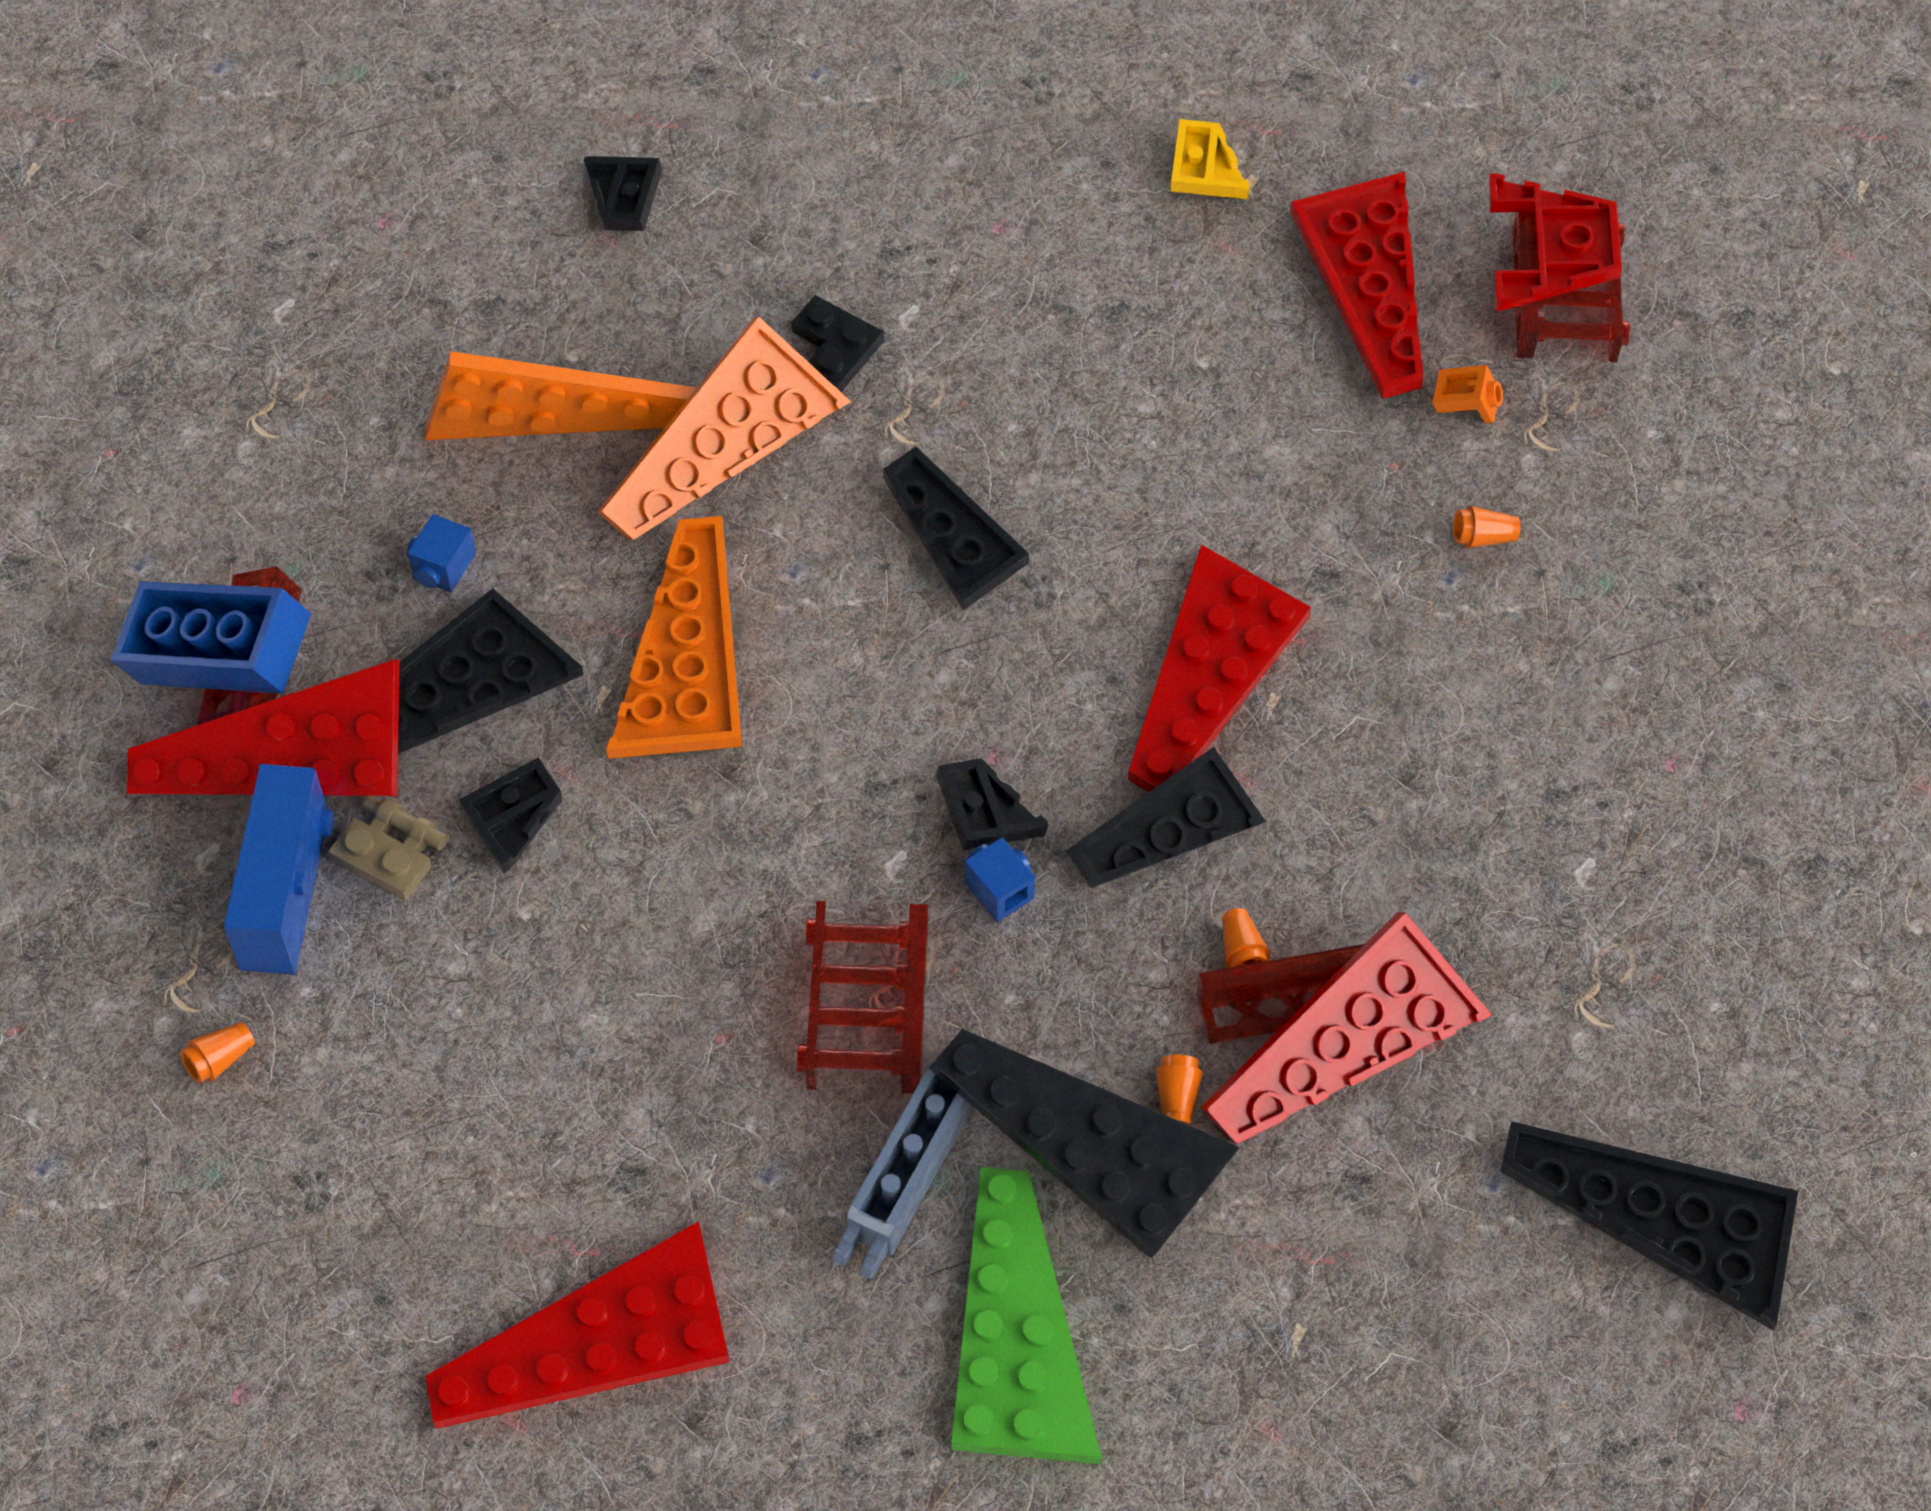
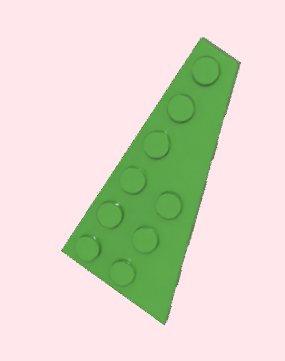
M980 1167L951 1450L1101 1464L1102 1456L1029 1171Z

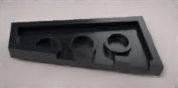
M915 446L883 469V477L963 611L1029 564V553L918 447Z
M1213 747L1071 846L1066 852L1091 888L1255 827L1266 821L1217 750Z

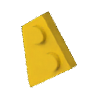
M1179 119L1171 192L1248 200L1250 183L1248 179H1243L1238 169V159L1233 149L1226 144L1227 137L1220 123Z

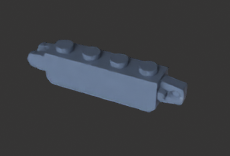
M936 1058L930 1063L928 1068L932 1065ZM928 1068L852 1202L847 1215V1229L834 1253L832 1262L845 1266L851 1259L859 1242L871 1247L862 1261L860 1275L868 1279L874 1277L886 1255L890 1257L893 1255L973 1109L971 1104Z

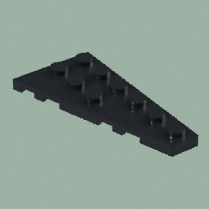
M492 588L400 662L398 754L583 676L582 665Z
M964 1029L960 1030L928 1068L1150 1258L1159 1251L1240 1148Z
M1511 1121L1500 1172L1769 1329L1774 1330L1778 1321L1798 1197L1797 1190Z

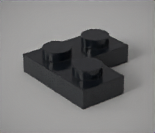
M814 295L791 322L792 333L820 347L808 362L840 392L844 390L884 342V331L817 295Z

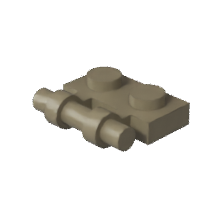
M369 796L365 800L363 810L375 816V819L368 825L354 817L329 849L330 860L406 901L432 867L430 858L421 852L427 845L441 851L447 844L449 837L446 833L436 829L435 822L424 816L416 818L403 811L402 805L390 798L382 800L377 796ZM393 827L409 834L404 843L388 836Z

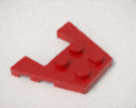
M1489 173L1490 213H1534L1538 269L1495 270L1496 311H1503L1621 278L1622 259L1616 201L1565 190L1563 194H1558L1540 189V183L1525 180L1524 184L1520 185L1505 181V175Z

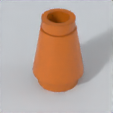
M1471 505L1467 506L1466 509H1458L1454 516V541L1456 544H1464L1466 548L1517 542L1520 536L1521 524L1518 516H1510L1509 514Z
M1235 908L1227 911L1222 916L1225 966L1239 979H1251L1260 976L1269 966L1270 950L1246 909Z
M240 1021L234 1025L187 1041V1047L180 1051V1058L194 1081L197 1083L205 1080L212 1082L246 1053L249 1048L253 1047L255 1041L247 1026Z
M1175 1054L1161 1057L1160 1067L1155 1069L1161 1114L1190 1126L1203 1075L1202 1070L1198 1069L1199 1060L1188 1055Z

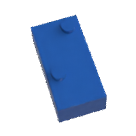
M140 581L110 661L142 685L283 694L311 613L282 588Z
M260 764L224 922V930L241 971L296 974L324 837L332 835L334 826V812L327 808L315 768Z

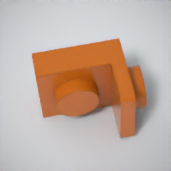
M1487 365L1439 369L1432 401L1437 413L1478 410L1484 423H1494L1497 407H1500L1503 401V391L1500 382L1495 381Z

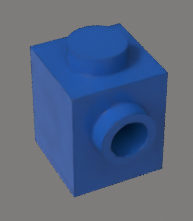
M432 514L421 533L415 534L412 537L407 548V557L409 558L413 578L426 587H438L451 593L476 554L471 528Z
M1003 837L991 845L983 844L977 847L965 860V884L996 922H999L1034 899L1035 876L1031 872L1030 863L1021 850L1018 848L1013 850Z

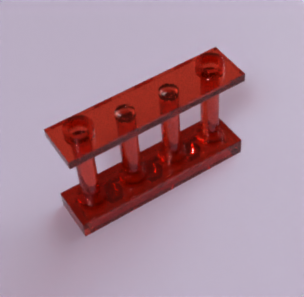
M1515 212L1512 226L1514 270H1538L1534 213ZM1618 222L1620 247H1623L1625 225L1623 222ZM1621 278L1605 282V291L1574 290L1515 307L1516 358H1533L1537 342H1544L1545 338L1608 341L1609 362H1617L1621 346H1628L1630 337V322L1623 320ZM1543 305L1605 307L1607 324L1546 321L1545 317H1539L1538 309H1542Z
M817 900L815 918H807L806 946H813L807 1044L798 1043L797 1072H805L807 1090H816L818 1068L891 1070L892 1075L901 1076V1093L915 1092L921 1081L929 930L928 904H910L909 921H900V926L827 923L826 901ZM826 942L899 944V949H907V963L898 962L897 967L825 964ZM823 983L897 986V990L905 991L904 1005L895 1004V1009L822 1006ZM820 1026L894 1028V1033H903L902 1047H893V1051L819 1049Z

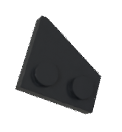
M585 156V167L605 230L644 231L663 170L659 158Z
M538 757L459 799V802L469 822L501 871L505 873L511 869L562 801V794L560 788Z
M982 758L940 765L938 767L936 778L963 851L976 849L983 844L991 845L1002 837L1006 842H1013L1046 835L1049 826L1047 820L1041 814L1035 818L1019 802L1021 795L1009 784L1002 782L997 777L996 772Z

